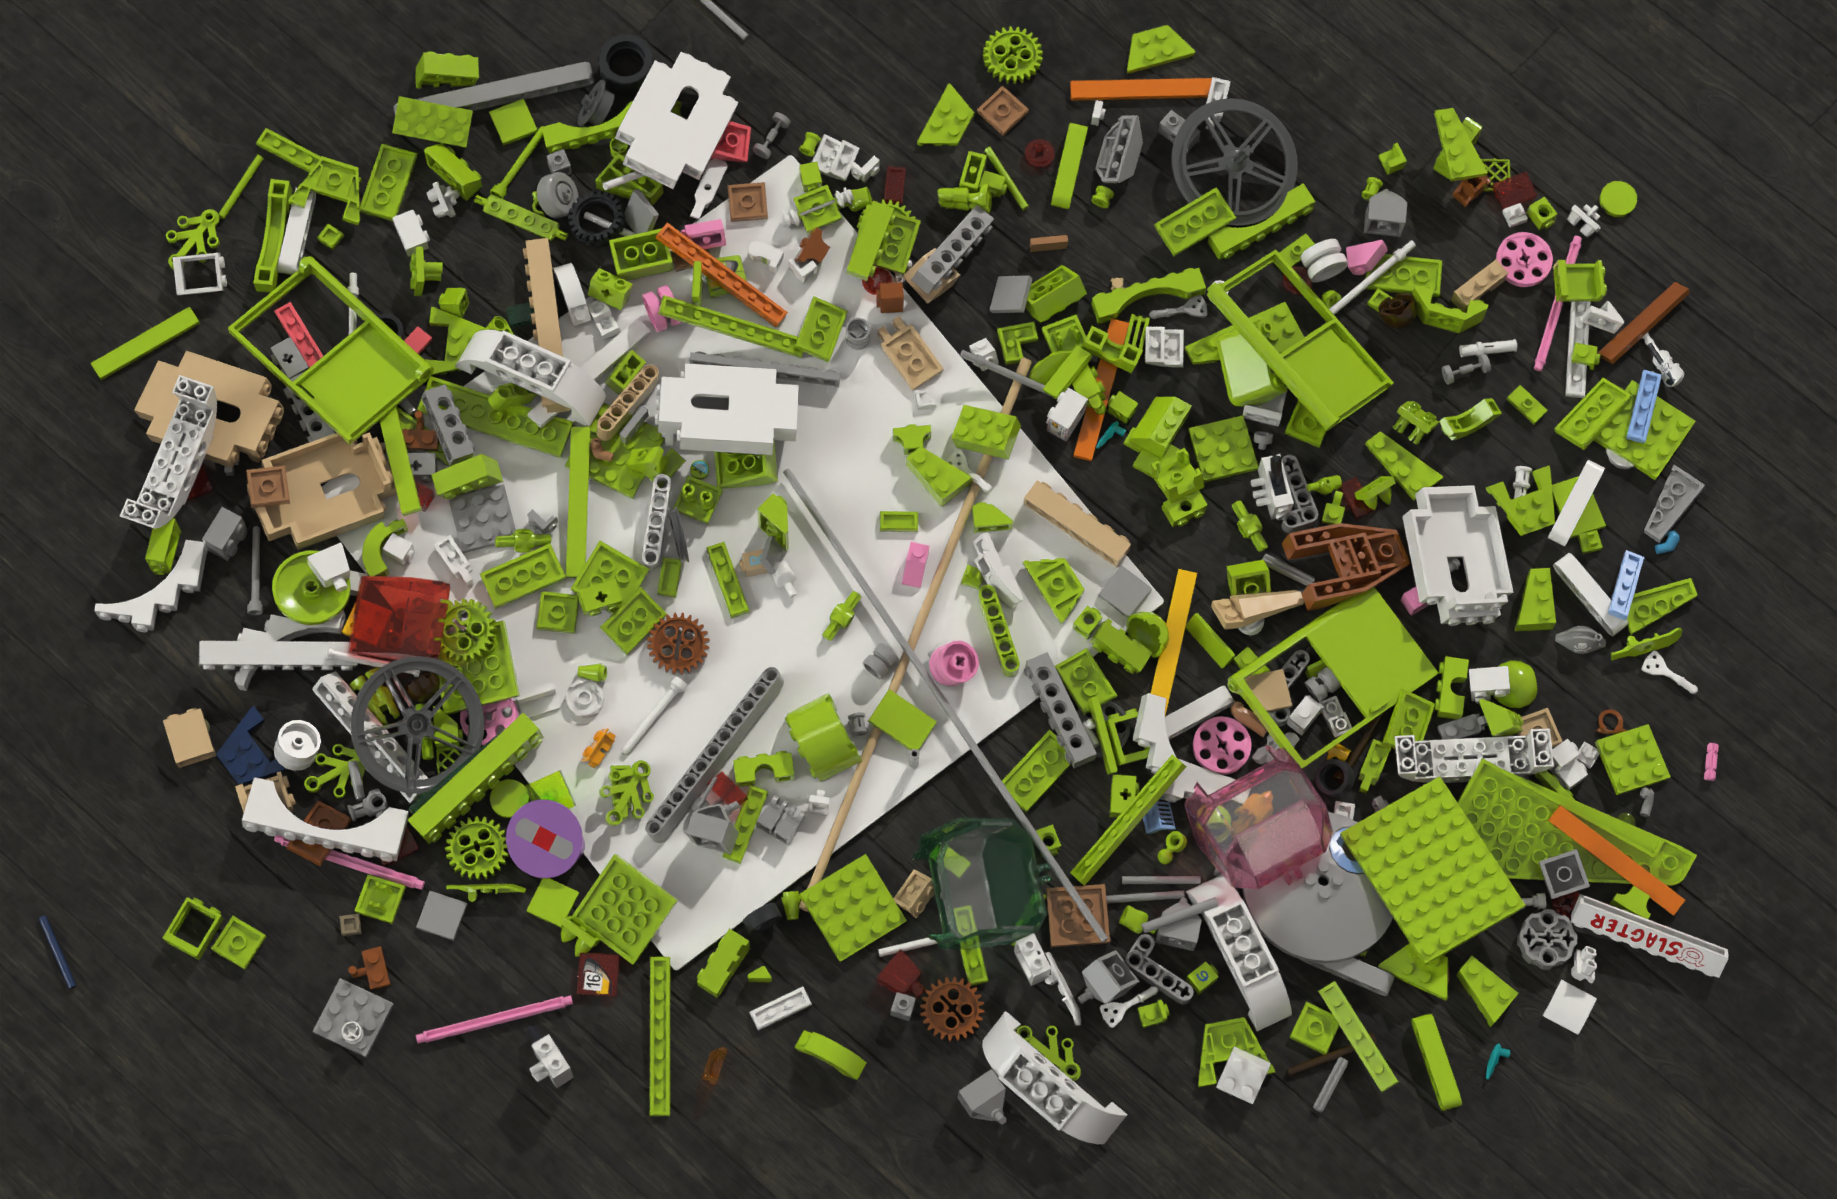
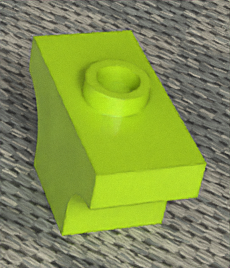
M909 424L905 427L893 428V442H898L903 446L904 455H910L919 447H923V443L931 438V425L917 426Z
M660 446L633 449L626 466L631 470L642 472L647 477L662 474L667 459L663 456L664 450Z
M1635 886L1627 894L1621 895L1617 893L1610 902L1616 908L1648 919L1651 915L1646 908V903L1650 896Z

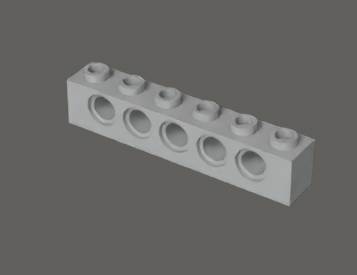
M976 205L917 270L911 281L927 294L933 289L936 291L943 283L941 280L943 278L947 279L953 272L951 269L953 267L957 268L963 261L961 258L963 256L967 257L973 250L971 247L973 245L976 247L983 239L981 237L982 234L986 236L992 229L991 223L994 218Z
M1048 652L1027 660L1024 668L1025 675L1033 683L1032 689L1036 696L1039 695L1042 701L1040 702L1041 708L1044 713L1047 712L1050 718L1048 722L1051 729H1055L1058 735L1056 736L1060 747L1063 746L1066 751L1065 758L1067 762L1071 763L1073 768L1095 760L1097 753ZM1044 674L1048 679L1041 680L1038 675ZM1052 691L1056 696L1049 697L1046 692ZM1061 708L1064 713L1058 714L1054 709ZM1069 725L1072 730L1066 731L1062 726ZM1077 742L1080 747L1074 748L1070 743Z

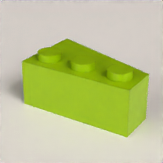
M435 52L423 53L415 68L416 88H422V85L427 84L439 87V84L451 83V87L472 86L476 84L479 78L478 57H472L471 55L456 56L452 53L436 54Z
M619 153L595 180L596 189L629 200L633 191L639 189L652 206L663 194V185L647 176L605 190L603 183L635 172V170L623 165L625 157Z
M484 454L431 474L437 495L445 499H452L457 495L503 482L498 461Z
M1538 568L1529 571L1514 631L1550 630L1555 626L1556 617L1550 568Z
M1106 619L1100 624L1089 643L1092 644V648L1100 653L1103 651L1109 655L1108 659L1112 662H1119L1124 665V669L1127 672L1138 674L1152 655V652L1136 639L1132 640L1126 636V631L1122 628L1118 630L1111 625L1112 620Z
M729 928L725 936L720 940L715 953L713 952L710 955L706 968H702L696 977L698 979V986L718 998L750 950L749 940Z
M1473 956L1468 959L1456 974L1469 996L1477 1004L1479 1011L1482 1012L1488 1021L1487 1023L1490 1027L1518 995V992Z

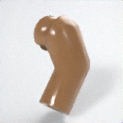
M594 438L591 440L590 450L594 457L612 462L614 453L604 451L600 439Z

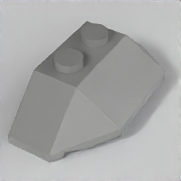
M1137 115L1121 116L1118 119L1119 121L1112 126L1104 137L1095 168L1104 183H1121L1134 175L1143 144L1140 121Z

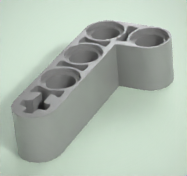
M1286 455L1282 458L1294 503V511L1286 513L1281 524L1283 531L1288 534L1313 527L1318 518L1317 508L1311 493L1306 488L1307 483L1299 462L1293 455ZM1297 480L1300 483V485L1295 486L1291 483V481ZM1303 497L1307 502L1301 503L1297 498ZM1310 514L1313 517V519L1308 520L1304 517V515ZM1293 520L1295 525H1288L1286 521Z
M1304 650L1296 651L1282 667L1284 673L1290 672L1293 675V678L1290 679L1285 677L1288 690L1304 672L1309 663V654ZM1300 658L1303 659V662L1301 661L1296 668L1295 664L1297 660H1300ZM1285 708L1268 712V714L1277 726L1281 727L1287 723L1290 710ZM1276 713H1283L1285 715V718H1277Z
M1147 934L1141 935L1128 952L1125 963L1135 975L1150 985L1156 986L1159 991L1177 1003H1189L1193 996V988L1148 958L1154 947V939ZM1140 942H1148L1150 948L1143 949L1140 946ZM1136 957L1139 960V964L1132 965L1129 959ZM1147 968H1153L1156 974L1154 976H1149L1146 974L1145 970ZM1162 980H1171L1172 986H1164ZM1176 984L1179 985L1176 991L1173 992ZM1184 990L1187 991V994L1184 997L1180 996L1181 992H1183Z

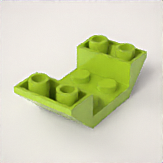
M1415 285L1412 296L1416 302L1417 315L1423 324L1461 333L1482 322L1488 305L1480 300H1470L1465 313L1457 308H1446L1439 303L1432 304L1430 302L1434 290L1426 285Z

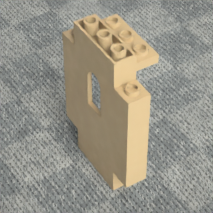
M189 351L185 352L179 367L158 360L134 409L140 418L152 421L146 433L148 437L154 442L162 443L180 400L172 391L179 375L213 386L217 401L238 407L241 411L240 418L233 423L216 419L213 430L214 436L204 459L232 468L234 463L238 461L240 452H243L252 461L259 463L261 458L265 456L268 443L273 439L276 426L280 424L284 413V408L278 400L266 397L270 394L272 386L267 377Z
M338 433L263 459L262 468L285 466L290 504L255 508L268 541L291 534L297 550L383 519L384 511H386L383 499L397 494L390 462L384 455L386 453L384 444L382 442L379 443L377 437L372 439L370 433L362 435V443L358 444L356 440L349 445ZM347 474H354L359 478L360 483L356 489L326 499L320 485Z

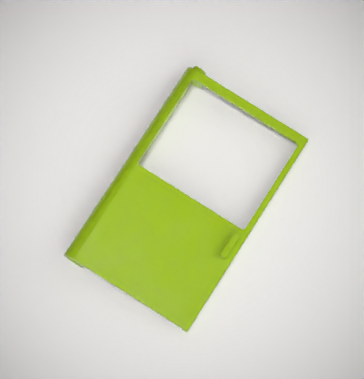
M312 256L302 258L299 262V270L228 327V331L349 445L427 381L434 372V368ZM314 274L365 322L292 382L240 332L306 277Z

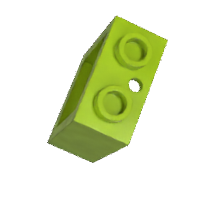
M173 518L164 526L153 528L145 560L155 574H170L181 533L176 520Z
M1136 709L1125 711L1126 715L1119 716V713L1107 716L1108 720L1105 721L1117 766L1148 758L1150 747H1144L1145 750L1124 756L1115 723L1133 718H1136L1137 721L1138 712Z
M187 897L163 936V940L200 961L224 919L220 915L221 912L216 908L210 907L208 909L203 906L204 903L197 898L191 900ZM191 908L214 920L198 948L175 936Z

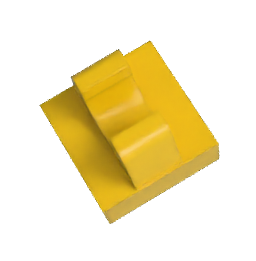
M1338 744L1328 751L1327 760L1337 757L1340 761H1346L1351 750Z

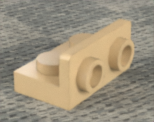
M914 869L893 899L897 906L907 910L913 917L917 918L924 911L931 897L935 895L938 886L932 878Z

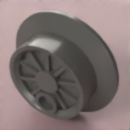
M600 80L593 87L589 95L586 94L582 99L581 104L583 106L578 116V126L581 127L587 122L597 126L606 118L613 104L614 94L605 90L604 80Z

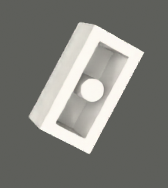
M410 210L392 218L408 257L411 256V253H415L416 247H423V251L429 249L427 242L430 241L426 230L422 231L421 226L423 222L420 215H415L414 210Z

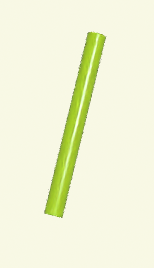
M991 147L986 148L984 151L999 175L1006 177L1005 184L1008 185V189L1021 209L1026 210L1029 206Z
M257 155L219 212L220 218L225 219L263 161L262 156Z

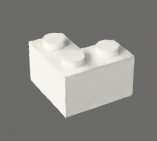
M1508 666L1469 669L1471 702L1475 701V703L1480 704V699L1491 700V695L1504 697L1506 694H1510Z
M1568 739L1552 749L1554 767L1550 768L1549 771L1559 779L1560 785L1564 789L1570 790L1583 781L1588 773L1584 764L1579 763L1576 759L1579 756L1578 747Z

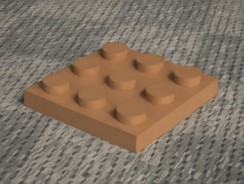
M1105 884L1073 886L1109 938L1103 943L1065 887L1046 888L1051 947L1110 943Z

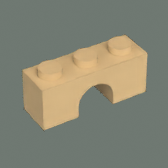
M1497 259L1454 291L1451 301L1462 312H1465L1470 300H1479L1488 290L1493 291L1506 280L1508 271Z

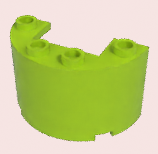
M829 692L787 713L785 721L788 727L792 729L789 731V734L793 741L797 740L800 746L797 750L801 758H806L811 767L809 771L814 779L818 778L820 782H823L862 762L854 743L850 740L840 720L836 705Z

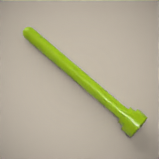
M541 127L502 182L493 186L490 191L492 195L501 199L505 197L507 186L543 137Z

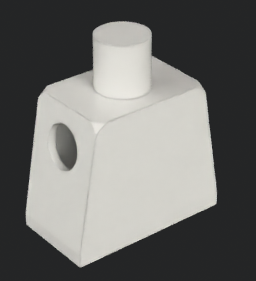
M342 543L307 557L309 567L324 587L334 585L337 592H342L348 588L345 580L350 577V569Z
M1310 695L1306 696L1289 716L1287 725L1302 736L1325 707Z

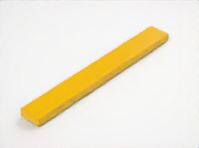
M1178 569L1166 622L1169 631V642L1167 648L1159 655L1151 694L1166 698L1165 716L1197 573Z

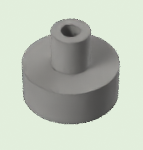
M1263 431L1254 433V442L1259 443L1258 449L1265 450L1266 444H1271L1273 441V434Z

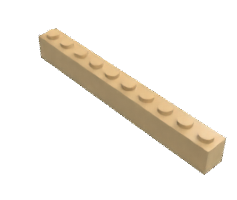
M548 238L527 240L526 248H523L524 260L528 259V264H525L526 276L530 275V280L527 281L528 292H532L533 296L529 297L530 308H534L535 312L531 313L532 325L536 324L537 328L533 330L534 341H538L539 347L563 357ZM541 396L542 406L547 408V413L570 411V408Z

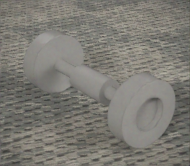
M776 112L773 115L772 120L776 123V126L767 135L765 144L756 143L753 147L754 153L761 158L768 159L770 157L771 151L767 146L776 137L778 128L780 126L788 128L791 123L781 113Z
M1479 355L1478 364L1459 367V370L1452 371L1449 365L1443 366L1442 375L1446 384L1454 383L1453 375L1459 373L1462 375L1474 371L1478 367H1481L1483 373L1490 372L1491 365L1487 355Z

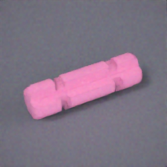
M1709 743L1707 745L1708 753L1706 754L1704 779L1708 781H1714L1716 778L1715 770L1718 758L1716 753L1719 748L1716 743Z

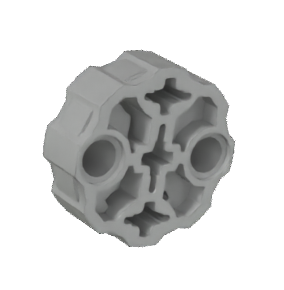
M1550 909L1531 914L1523 922L1517 935V945L1520 947L1523 959L1528 964H1534L1542 970H1550L1558 965L1562 966L1572 956L1574 947L1577 944V934L1574 932L1570 919ZM1545 916L1549 917L1551 924H1545L1542 918ZM1561 929L1564 930L1561 934H1555L1559 933ZM1526 934L1528 935V939H1531L1529 943L1527 942V939L1524 938ZM1545 936H1547L1548 940H1551L1549 943L1543 939ZM1565 936L1567 937V941H1570L1568 945L1566 944V941L1563 940ZM1543 955L1550 956L1551 963H1546L1543 960Z

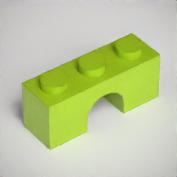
M1092 326L1081 348L1106 362L1132 373L1143 350L1127 342L1124 345L1116 344L1108 338V333Z
M1446 656L1444 661L1440 662L1439 673L1442 675L1441 681L1438 680L1436 689L1439 692V699L1435 700L1434 710H1437V717L1456 720L1462 717L1465 696L1454 694L1450 685L1455 682H1465L1469 660Z
M779 751L775 753L776 755L768 756V754L763 753L756 755L754 758H748V756L738 757L737 760H733L736 787L756 785L755 775L761 769L771 770L774 774L775 782L795 780L792 754L787 753V751Z

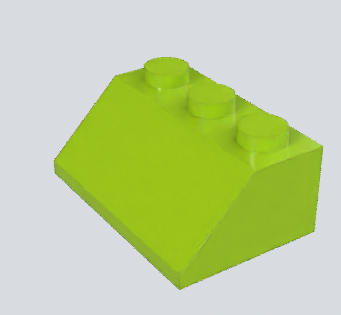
M440 143L427 147L424 150L427 165L454 190H458L464 200L467 201L482 187V178L475 170L471 171L468 168L467 162L462 158H457L455 156L456 153L451 147H446Z
M1062 265L1031 284L1025 307L1033 318L1042 322L1050 319L1055 313L1063 311L1071 303L1079 301L1087 293L1080 276Z
M1155 397L1129 438V441L1162 458L1186 421L1192 405L1177 397Z
M773 493L757 509L758 527L769 537L774 536L783 550L787 551L789 549L787 501L782 496H776Z

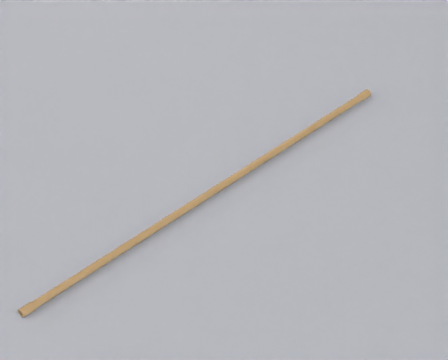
M1021 358L1016 373L1026 377L1032 362L1027 358ZM1013 380L1000 413L1010 415L1022 383ZM983 454L976 474L980 475L982 479L986 475L993 456ZM972 481L908 639V644L913 651L979 492L980 486L975 484L974 481ZM904 651L888 688L896 694L910 662ZM875 726L871 730L861 755L862 762L858 763L808 888L822 880L881 734V730ZM801 900L799 908L809 912L804 902Z

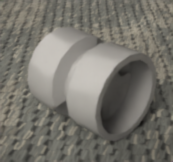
M853 318L846 325V343L852 349H863L870 341V325L863 318Z
M879 643L873 651L874 655H869L862 664L874 677L882 679L888 672L887 667L893 666L899 658L887 645Z
M1328 667L1318 672V677L1313 676L1304 682L1306 688L1317 702H1321L1328 697V692L1333 693L1341 687L1338 679Z

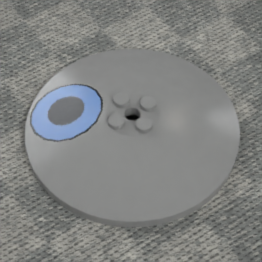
M1325 811L1296 813L1272 824L1258 837L1247 856L1242 876L1244 902L1259 932L1284 953L1301 960L1316 963L1344 961L1358 956L1371 948L1389 927L1393 916L1340 836L1342 831L1358 822L1348 817ZM1318 878H1326L1328 880V885H1320L1318 882Z

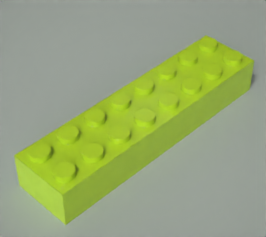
M523 712L408 819L409 823L429 844L439 840L442 836L441 833L446 828L450 829L454 826L456 819L460 815L463 816L471 809L470 806L475 801L479 802L483 799L485 792L489 788L493 789L500 782L499 779L504 774L508 775L512 772L513 766L518 761L522 762L532 748L536 749L543 742L544 736L540 729Z

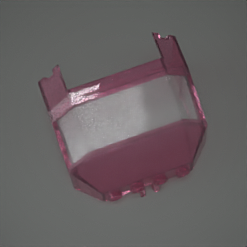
M1265 745L1274 760L1210 795L1197 782L1193 788L1195 792L1191 798H1187L1184 804L1196 844L1231 887L1260 889L1281 876L1290 885L1293 882L1289 872L1294 870V874L1298 879L1303 878L1300 866L1325 853L1329 845L1333 829L1326 804L1300 765L1286 749H1274L1269 745Z

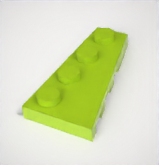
M1454 108L1436 110L1434 115L1450 182L1487 176L1488 173Z
M1381 431L1365 443L1367 448L1413 501L1416 500L1415 494L1423 487H1433L1443 479L1442 475Z

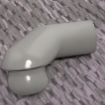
M1645 787L1640 792V796L1644 798L1640 815L1649 817L1653 806L1654 792L1651 788Z

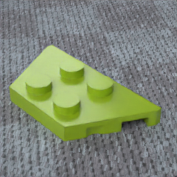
M1168 25L1133 34L1127 74L1194 56L1195 51Z
M951 84L947 85L919 137L917 145H959L974 116V112Z
M1056 558L1054 560L1041 559L1040 561L1031 562L1029 560L1023 561V566L1062 625L1084 593V587L1065 558Z
M1409 943L1378 966V969L1388 972L1406 983L1445 1001L1448 999V957L1442 955L1424 965Z

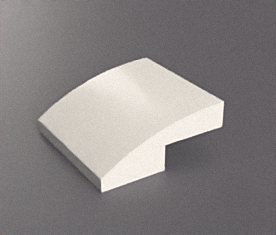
M824 134L812 162L818 163L820 173L846 181L851 170V164L854 162L859 148L844 140L840 142Z
M1146 327L1145 363L1165 367H1183L1184 330Z
M1561 979L1543 1016L1579 1035L1597 998Z

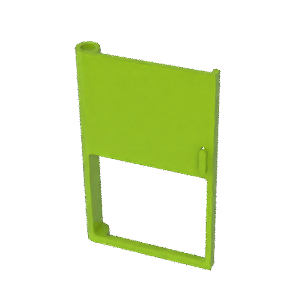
M1277 250L1272 251L1226 282L1219 284L1215 282L1207 289L1208 298L1325 431L1336 426L1393 385L1394 382ZM1271 263L1277 265L1326 321L1324 325L1282 353H1279L1226 293Z
M1373 587L1365 593L1341 601L1229 677L1227 686L1231 692L1241 694L1294 768L1299 772L1394 706L1401 689L1412 693L1439 673L1376 588ZM1305 638L1332 671L1340 685L1365 717L1363 721L1307 760H1303L1244 681Z

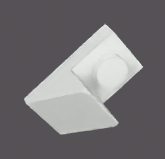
M1609 301L1600 309L1590 306L1582 315L1581 320L1583 323L1614 334L1624 324V320Z

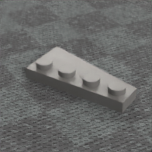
M1673 465L1662 493L1644 529V533L1660 543L1704 490L1705 485L1676 465Z

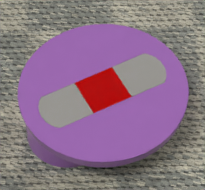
M535 800L523 805L512 816L507 827L506 844L512 860L522 871L535 877L551 878L563 874L582 857L585 850V841L577 817L566 806L552 800Z

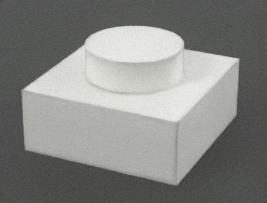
M1096 100L1091 121L1092 125L1098 126L1099 120L1104 119L1106 109H1102V101Z

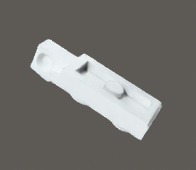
M1212 77L1206 104L1216 100L1227 99L1231 81ZM1223 112L1215 114L1216 119L1220 122ZM1208 117L1209 121L1211 122L1212 126L1214 127V126H1215L1214 123L1212 122V120L1210 119V117Z
M450 535L434 544V548L457 580L462 578L467 586L474 583L473 578L469 574L472 572L470 563Z

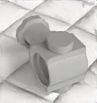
M374 789L368 792V796L363 799V802L347 806L354 822L357 818L365 815L378 818L387 810L388 803L384 795L381 794L380 789ZM377 800L383 801L380 807H374L373 804Z

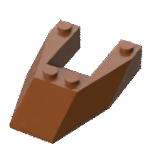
M1338 523L1289 533L1282 542L1288 560L1329 552L1339 578L1312 583L1305 588L1301 595L1308 611L1325 608L1365 593L1410 564L1397 530Z

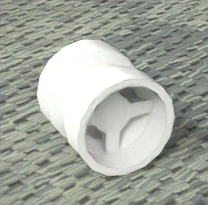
M351 1021L342 1027V1035L347 1043L355 1045L362 1041L364 1033L358 1023Z

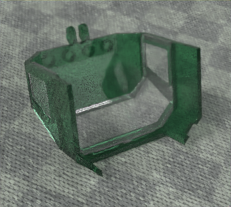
M959 817L920 835L918 851L913 854L911 860H929L943 934L927 935L930 940H935L943 950H963L1012 944L1038 932L1047 915L1041 884L1052 881L1050 875L1040 877L1039 872L1045 871L1050 867L1047 863L1037 866L1032 838L1014 819Z

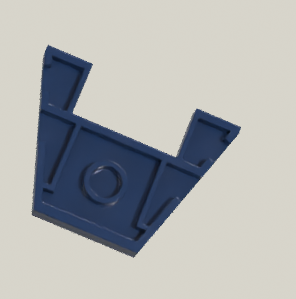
M254 706L251 707L216 754L238 785L251 783L254 777L263 779V777L287 770V768L278 763L277 759L270 762L249 735L250 731L265 722Z

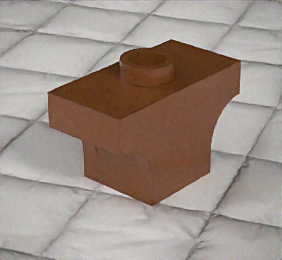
M1487 176L1463 179L1452 196L1466 207L1492 181Z
M815 227L807 238H803L799 244L801 249L794 259L795 262L802 264L806 260H813L815 264H819L823 261L830 246L822 240L823 231Z

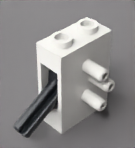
M1280 454L1261 458L1258 468L1260 478L1251 480V486L1257 487L1262 485L1263 488L1262 490L1253 491V497L1255 499L1260 498L1256 500L1257 506L1267 505L1271 519L1283 520L1285 514L1292 510L1294 503Z
M529 1026L526 1032L534 1043L532 1047L539 1060V1063L530 1068L534 1079L539 1082L549 1076L555 1087L558 1088L574 1078L568 1063L550 1035L548 1034L543 1037L537 1026Z

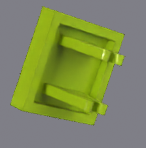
M1077 315L1042 327V333L1051 353L1073 351L1076 346L1081 348L1086 338Z
M368 874L357 902L355 913L393 924L406 887Z

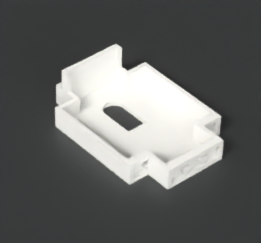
M680 52L672 69L664 63L654 61L615 137L631 146L625 156L623 165L671 189H674L682 172L700 180L738 105V102L732 97L723 95L731 77L724 71L717 70L709 64L701 62L690 54ZM685 88H691L697 91L699 98L686 120L672 113L671 110L681 91Z
M685 363V371H681V378L662 377L661 384H657V396H660V399H656V410H659V414H655V425H658V433H662V438H665L666 446H673V434H677V441L681 442L680 449L772 455L773 440L796 442L799 385L776 384V369ZM697 396L729 398V410L699 409L691 404V400Z
M1475 486L1423 487L1415 494L1418 509L1410 510L1402 516L1419 602L1427 603L1428 605L1437 604L1441 624L1455 626L1460 623H1466V625H1473L1477 622H1483V624L1493 623L1501 615V606L1508 602L1507 597L1513 593L1496 506L1479 507ZM1462 557L1468 584L1466 592H1459L1453 587L1447 558Z

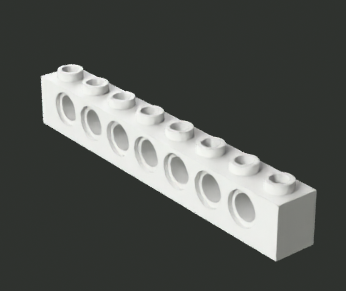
M335 671L322 676L312 690L351 734V715L357 695ZM367 708L364 719V731L383 726ZM385 729V730H381V731H377V732L365 734V738H370V737H375V736H380V735H385V734H390V733ZM393 737L367 742L373 757L384 769L405 779L407 753ZM412 759L410 780L413 778L414 761ZM419 768L417 780L427 779L428 777ZM401 792L409 803L415 802L427 795V793L411 794Z

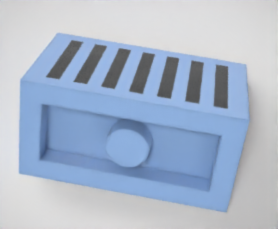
M1161 796L1143 817L1146 834L1176 829L1170 802L1164 800L1165 797Z

